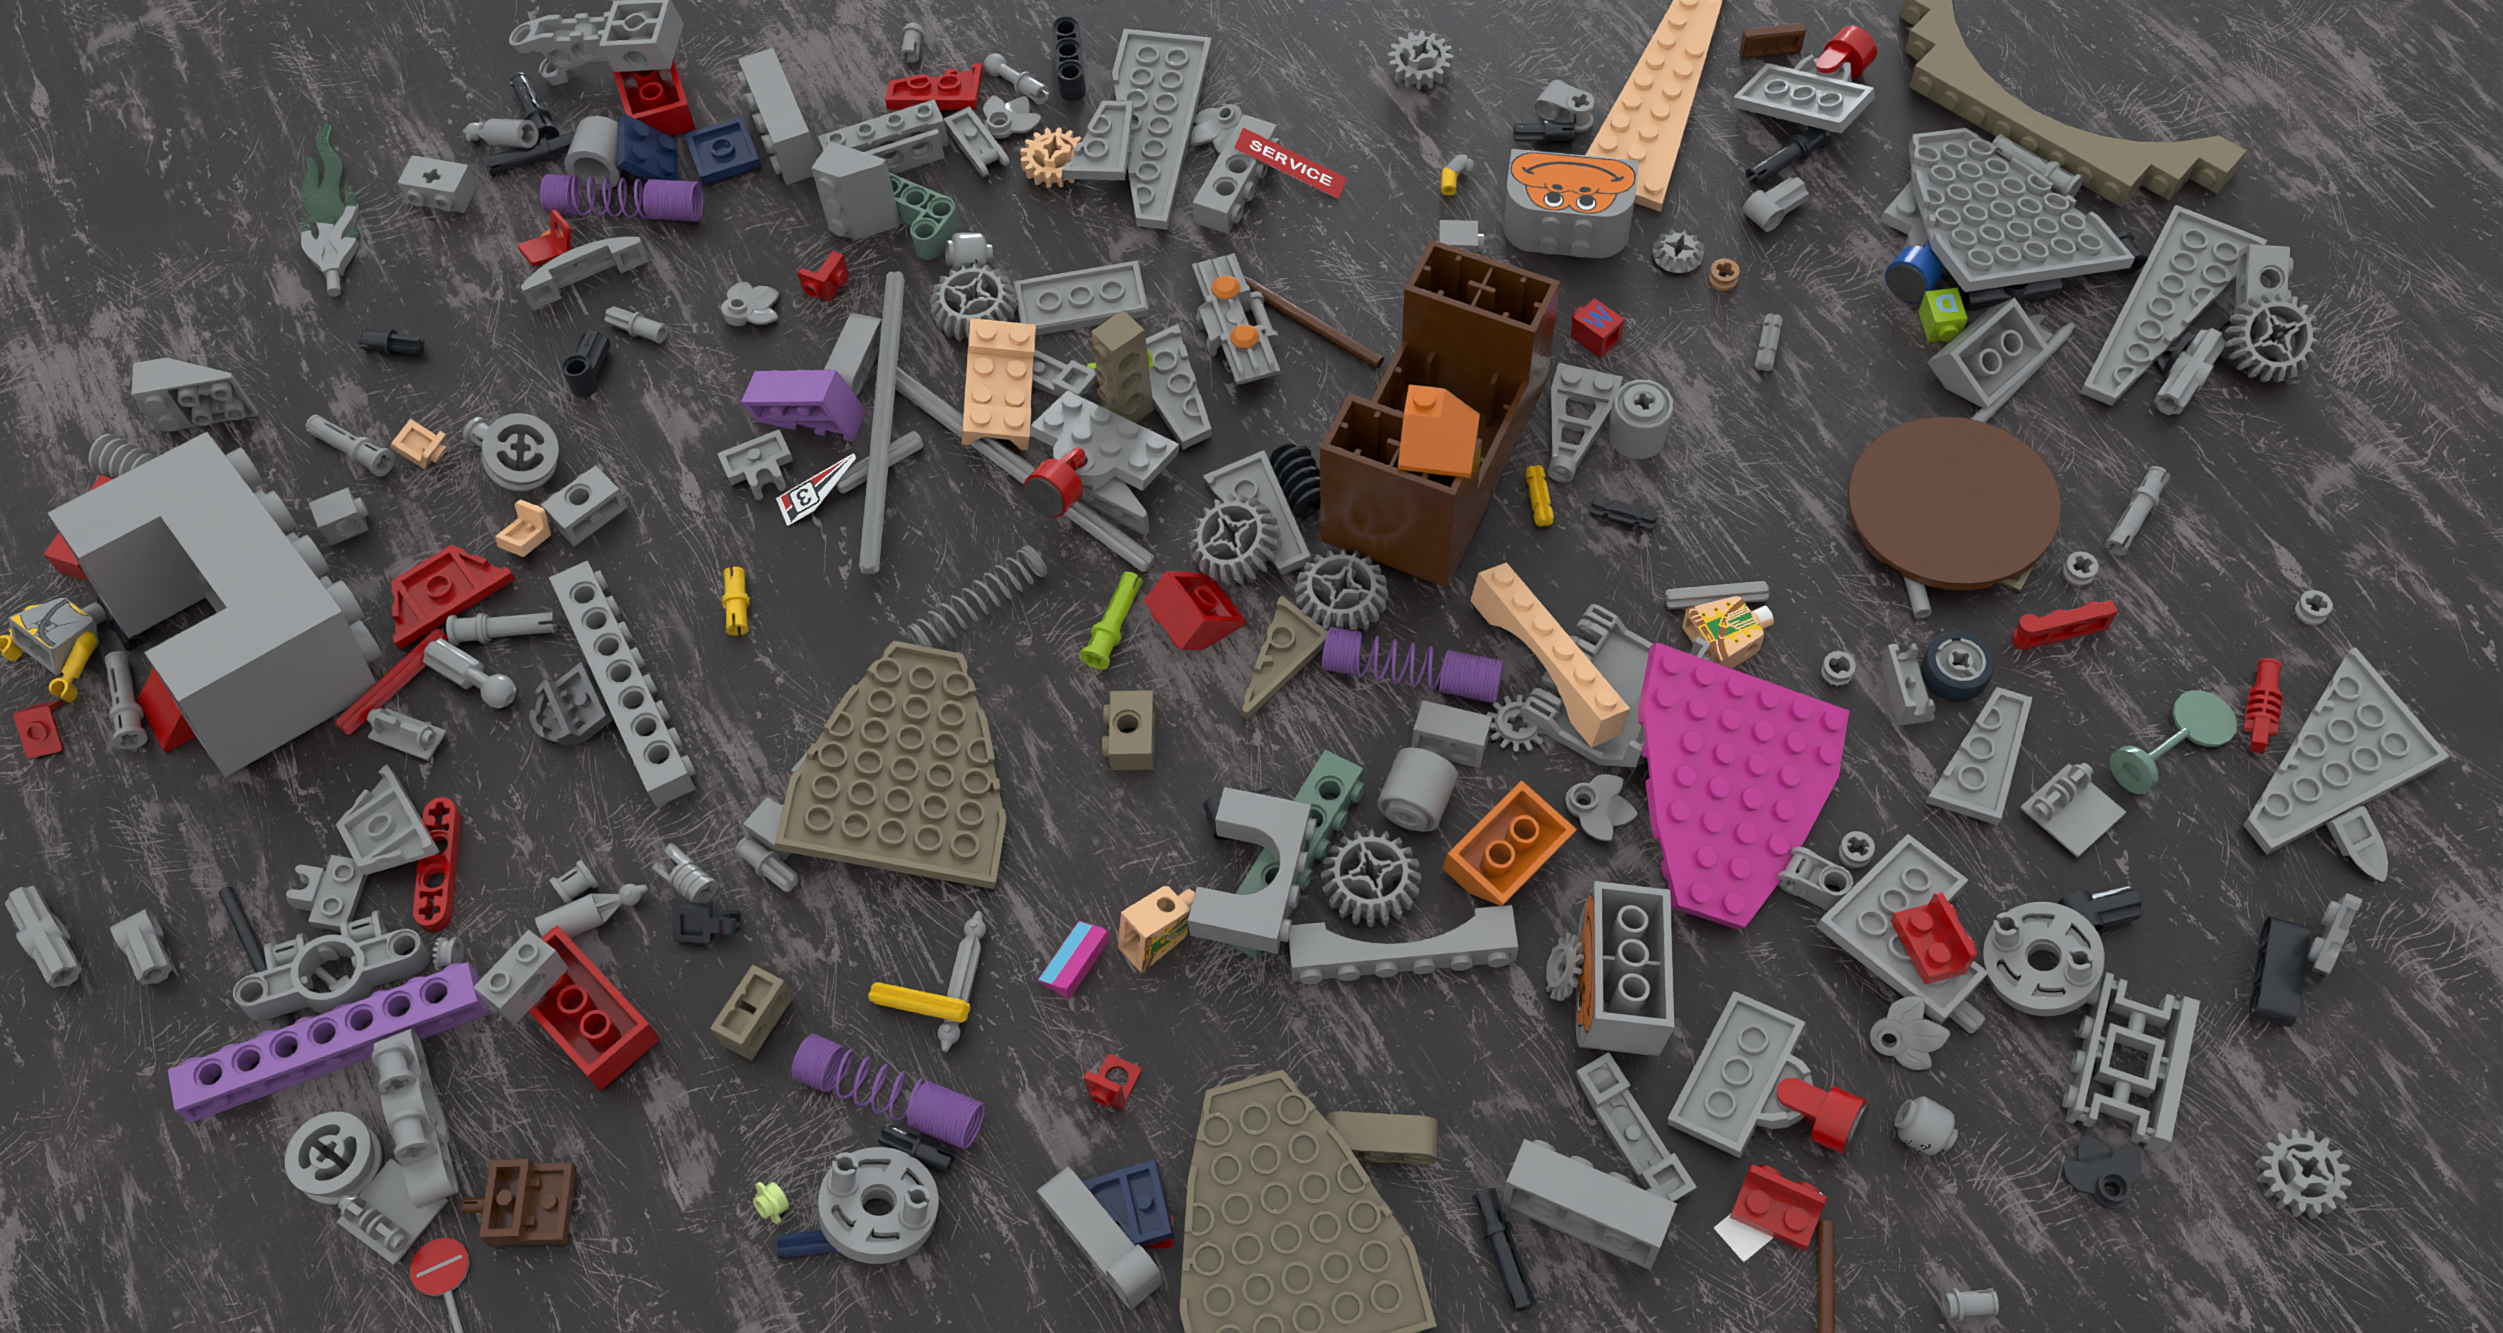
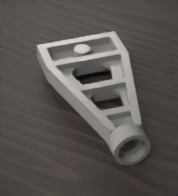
M1558 363L1550 392L1551 461L1548 468L1550 478L1563 483L1573 480L1577 467L1611 416L1613 398L1618 389L1621 388L1622 376ZM1572 400L1594 405L1596 409L1588 420L1567 416L1566 401ZM1562 429L1584 433L1580 444L1574 445L1561 442Z

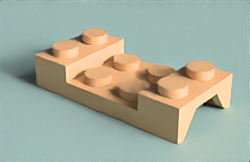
M970 319L961 444L969 445L982 437L1009 439L1019 449L1028 450L1035 324Z

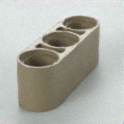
M1346 1111L1330 1112L1325 1116L1326 1121L1339 1132L1358 1161L1417 1165L1432 1164L1437 1161L1438 1121L1435 1118L1421 1115Z

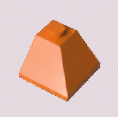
M1409 385L1403 417L1398 469L1471 478L1480 414L1446 389Z

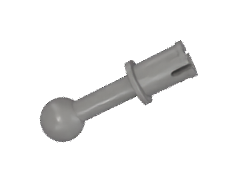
M997 53L990 54L985 58L983 67L988 75L1005 78L1014 84V90L1017 94L1021 96L1026 95L1037 104H1043L1047 101L1049 97L1047 92L1049 91L1048 86L1035 80L1031 73L1022 72L1020 74L1008 67L1006 59Z

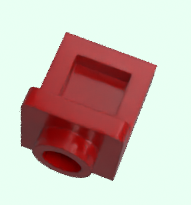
M832 251L817 273L801 268L797 274L803 292L812 298H821L830 302L839 288L846 284L849 271L844 255Z

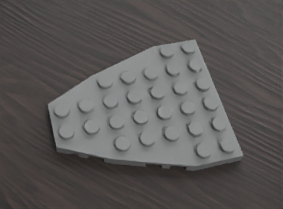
M1967 128L1912 135L1909 142L1912 187L1932 251L1965 292L2131 267L2135 257L2094 212H2090L2088 216L2082 214L2074 208L2077 200L2070 195L2064 197L2053 193L2051 190L2054 184L2021 160L2013 157L2010 162L1995 154L1997 146L1989 141L1982 140L1977 134Z

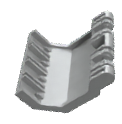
M1591 604L1576 625V629L1580 634L1586 636L1587 639L1595 642L1597 645L1594 646L1580 639V637L1573 635L1569 637L1629 706L1630 711L1620 736L1591 748L1570 723L1562 698L1560 699L1538 687L1533 689L1530 697L1527 698L1521 707L1520 714L1526 720L1544 729L1551 738L1598 765L1636 767L1642 758L1641 746L1646 744L1644 726L1638 723L1637 712L1649 649L1653 643L1629 631L1617 615L1599 605ZM1698 636L1688 654L1710 661V658L1705 656L1710 643ZM1546 671L1541 681H1543L1545 686L1560 694L1550 674Z

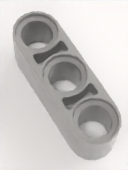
M851 313L824 370H837L857 397L879 352L882 319Z

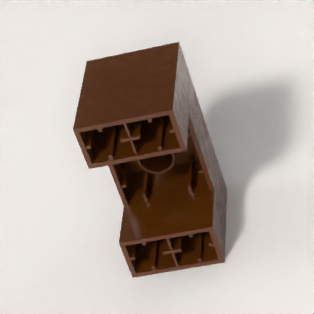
M1430 239L1404 288L1402 342L1371 401L1348 394L1320 446L1321 542L1340 549L1344 548L1351 553L1357 550L1362 557L1370 556V559L1448 588L1548 381L1560 281ZM1409 385L1446 389L1480 414L1471 478L1398 469L1403 417Z

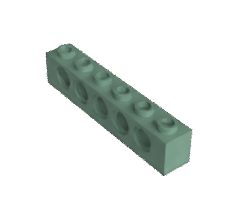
M1324 750L1293 800L1311 804V818L1317 819V823L1321 825L1316 828L1313 841L1306 840L1304 852L1309 853L1305 874L1298 873L1295 884L1300 886V889L1303 891L1312 879L1313 870L1311 869L1317 859L1322 861L1326 857L1331 846L1329 839L1334 831L1340 832L1344 827L1349 815L1347 810L1351 803H1358L1366 788V784L1363 783L1362 767L1327 750ZM1325 794H1335L1338 796L1334 800L1322 798ZM1264 848L1236 892L1237 895L1256 893L1267 887L1274 880L1280 865L1276 857L1268 849ZM1292 907L1289 908L1287 919L1293 911ZM1226 943L1256 960L1261 953V950Z

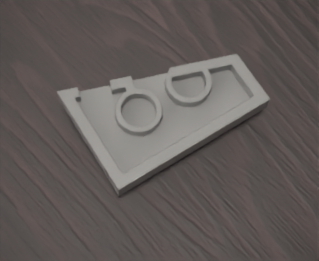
M1133 101L1101 102L1087 126L1088 132L1084 139L1076 145L1073 158L1070 163L1066 162L1062 169L1063 179L1125 180L1134 113Z

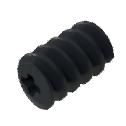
M1291 443L1277 447L1272 452L1269 462L1274 468L1279 484L1284 489L1285 496L1289 499V505L1294 510V515L1297 518L1311 516L1321 508L1320 469L1316 467V460L1311 457V450L1307 446H1297Z

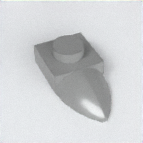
M2365 806L2356 807L2325 822L2343 856L2349 855L2355 864L2372 878L2381 882L2386 880L2388 872L2386 848Z

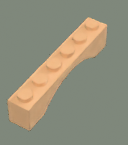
M1506 562L1479 572L1470 601L1490 625L1499 626L1512 632L1536 654L1547 669L1560 693L1570 723L1592 748L1620 736L1630 711L1629 706Z

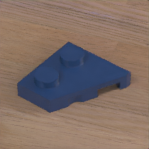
M1155 1159L1083 1181V1184L1134 1246L1139 1244L1141 1247L1175 1238L1159 1165Z

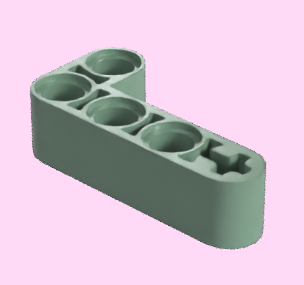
M889 173L901 222L911 226L910 233L916 255L924 260L937 258L945 249L946 241L951 240L952 236L959 230L955 203L949 197Z

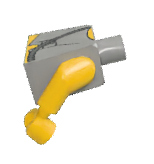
M58 598L45 604L28 606L23 612L8 617L11 627L9 632L11 634L9 636H0V652H2V656L10 661H15L22 655L24 650L55 675L62 672L64 674L62 678H56L50 682L49 691L56 697L61 695V699L65 702L74 701L78 695V689L72 682L74 678H79L86 662L99 644L96 625L106 620L107 616L104 609L96 602L80 609L67 598Z

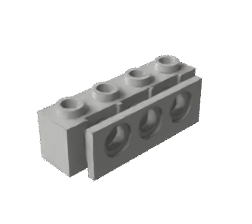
M935 100L818 136L822 152L831 141L886 159L888 171L891 174H897L945 158L943 147L949 146L945 123Z

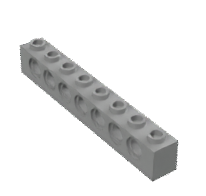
M587 560L549 577L642 782L656 808L695 790L696 788L691 776L697 773L688 755L681 757L677 750L683 747L682 741L675 727L668 730L665 721L671 718L662 700L655 703L652 695L658 692L650 674L648 673L643 676L639 669L646 665L637 647L631 650L627 642L633 640L626 623L624 621L618 623L615 618L621 612L613 596L611 595L606 598L603 591L609 589L601 571L593 572ZM641 704V706H639L638 708L632 709L636 705ZM654 731L651 735L645 736L648 732ZM668 758L665 762L657 764L660 760Z

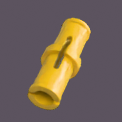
M733 567V576H731L730 568H726L723 571L725 594L722 596V606L726 609V633L732 636H739L738 627L741 628L742 635L748 632L746 608L750 605V601L745 591V570L740 567Z

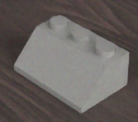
M830 141L811 168L829 231L838 236H846L858 240L899 227L901 219L886 159Z
M2012 298L1990 307L1927 363L1947 390L1982 408H1987L2047 356L2051 349L2017 300Z

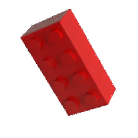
M674 58L670 69L613 71L626 115L642 121L644 124L670 137L696 129Z
M556 925L540 939L556 950L568 966V969L528 1012L596 1088L601 1091L660 1041V1039L639 1012Z

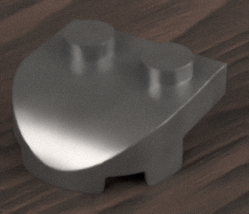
M583 662L577 664L556 682L545 679L535 691L539 696L535 710L531 709L529 713L532 727L538 735L564 745L581 744L614 720L590 666Z

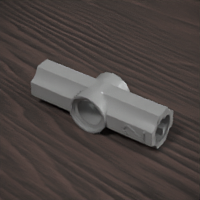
M2213 328L2209 330L2201 329L2193 342H2191L2186 352L2182 351L2167 376L2168 379L2154 399L2159 411L2167 415H2180L2191 400L2194 392L2198 393L2214 368L2213 364L2225 348L2226 341L2222 337L2221 332Z
M33 885L30 887H19L9 893V898L5 905L19 929L16 937L27 954L36 961L46 982L55 988L58 986H68L78 980V975L82 968L67 942L71 939L70 935L58 917L50 911L40 890Z

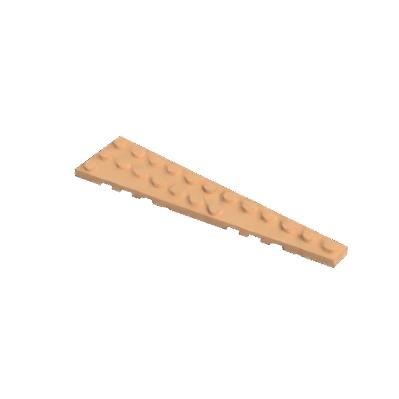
M1673 0L1585 155L1638 160V176L1634 202L1636 204L1659 212L1662 210L1723 0Z

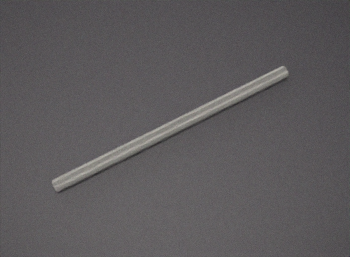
M899 271L895 273L889 272L886 275L859 561L861 572L866 575L876 574L879 571L905 283L903 274Z
M897 367L895 389L962 438L963 415ZM982 437L970 444L1023 484L1025 479L1036 469L995 438ZM1079 500L1065 513L1067 517L1141 572H1147L1153 567L1155 563L1154 555Z

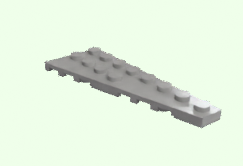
M2175 205L2080 393L2112 406L2236 279L2238 251L2249 244L2265 245L2267 240Z

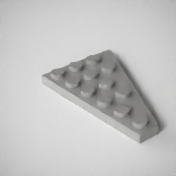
M2355 647L2344 657L2243 826L2263 851L2269 854L2325 825V822L2356 807H2360L2438 767L2450 756Z

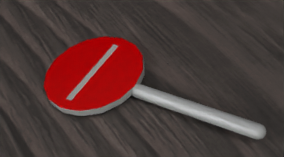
M443 1237L431 1240L415 1254L410 1266V1279L415 1288L425 1295H444L455 1333H464L452 1290L457 1288L467 1275L470 1267L469 1254L464 1245L457 1240Z

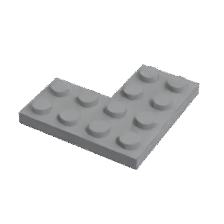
M1909 834L1820 919L1817 925L1819 930L1903 997H1924V1013L1939 1025H1942L1988 974V971L1973 961L1969 970L1964 975L1926 985L1921 979L1890 920L1895 912L1927 905L1934 893L1943 892L1948 903H1950L1964 889L1968 879Z

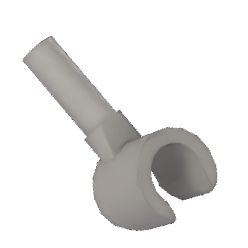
M321 966L314 971V974L323 980L331 991L337 987H343L351 979L348 975H345L336 980L335 977Z

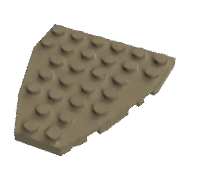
M893 641L885 649L883 657L875 661L867 669L865 677L846 692L825 724L815 745H811L805 760L790 777L774 850L990 889L995 888L1007 818L1005 808H1002L999 778H996L994 768L995 757L987 718L984 710L979 707L975 696L976 688L973 680L967 674L968 666L963 654L899 641Z
M1279 1070L1206 1090L1187 1183L1179 1308L1185 1333H1415L1436 1327L1414 1244L1392 1215V1211L1371 1183V1179L1343 1137L1318 1112L1316 1106L1308 1097L1304 1096L1295 1086V1083L1285 1071Z

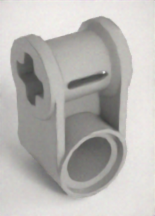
M1551 81L1534 103V109L1541 118L1554 123L1574 122L1575 129L1573 130L1575 132L1588 131L1594 123L1591 110L1594 107L1595 101L1592 94L1567 85L1563 81Z
M1798 846L1791 850L1790 855L1792 858L1785 870L1779 872L1776 877L1780 881L1778 886L1784 891L1799 896L1827 911L1834 907L1851 890L1853 884L1851 874L1844 867L1818 856L1807 848ZM1826 885L1837 886L1841 891H1830L1826 888Z

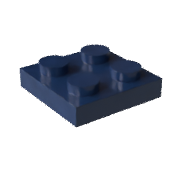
M624 114L618 119L617 167L646 181L649 179L677 181V140L644 124L642 121Z
M743 116L684 134L702 185L761 167Z

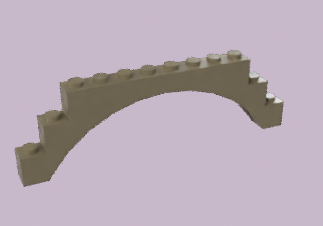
M1904 0L1899 18L1914 25L1910 30L1904 52L1919 60L1915 65L1909 85L1910 88L1996 137L1999 134H2003L2011 141L2048 162H2059L2062 169L2074 176L2078 174L2083 176L2082 185L2121 208L2141 186L2170 201L2188 179L2217 194L2237 172L2247 151L2219 135L2180 142H2138L2105 137L2067 126L2033 110L2006 92L1982 69L1964 43L1955 21L1952 0Z

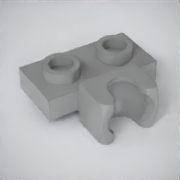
M780 429L717 453L730 484L734 485L747 479L756 500L763 498L761 489L766 483H774L780 491L786 489L779 466L792 462L793 459Z
M331 855L326 871L319 867L296 866L295 871L300 875L301 882L308 886L302 890H288L286 893L288 903L293 908L312 911L308 920L311 927L341 932L340 922L344 920L352 922L368 875H365L358 868L353 858Z

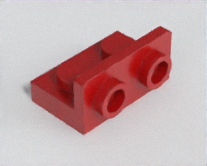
M1943 892L1934 893L1927 905L1895 912L1890 920L1925 985L1966 974L1977 957L1976 947L1972 938L1966 935L1958 920L1954 906L1948 903Z
M1752 1164L1745 1176L1729 1218L1806 1251L1827 1197L1820 1194L1819 1189L1809 1183L1802 1181L1795 1183L1781 1177L1782 1174L1770 1166L1759 1165L1758 1167Z

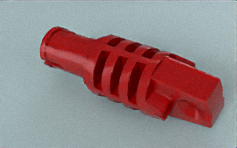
M2264 658L2258 661L2256 683L2248 692L2243 731L2252 732L2250 752L2264 754L2268 743V736L2278 735L2283 693L2278 688L2282 663L2272 658Z

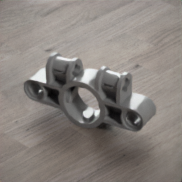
M377 910L372 912V916L353 922L348 920L341 921L340 929L342 935H325L309 942L305 933L297 934L296 939L277 945H274L272 942L265 944L264 952L267 970L242 978L233 989V997L245 1014L255 1021L268 1020L307 1007L324 1014L332 1011L337 1005L355 1003L366 999L375 986L423 971L430 961V954L418 933L414 930L400 929L388 933L383 916ZM414 948L411 953L403 955L406 950ZM340 957L351 958L355 971L352 978L343 987H337L328 993L310 991V989L314 988L311 978L316 968L329 960H338ZM262 994L258 1000L251 1002L255 996Z
M411 1028L374 1043V1051L371 1054L373 1064L379 1069L381 1079L378 1082V1087L381 1092L383 1113L389 1131L397 1145L394 1150L395 1158L402 1166L410 1198L416 1208L419 1209L458 1192V1185L447 1145L449 1142V1131L446 1118L433 1089L423 1046L416 1031Z

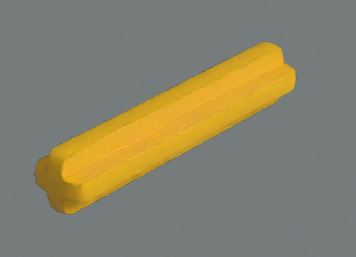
M880 982L873 983L868 994L869 1000L877 1005L961 1023L967 1020L968 1013L970 1012V1005L964 1000Z

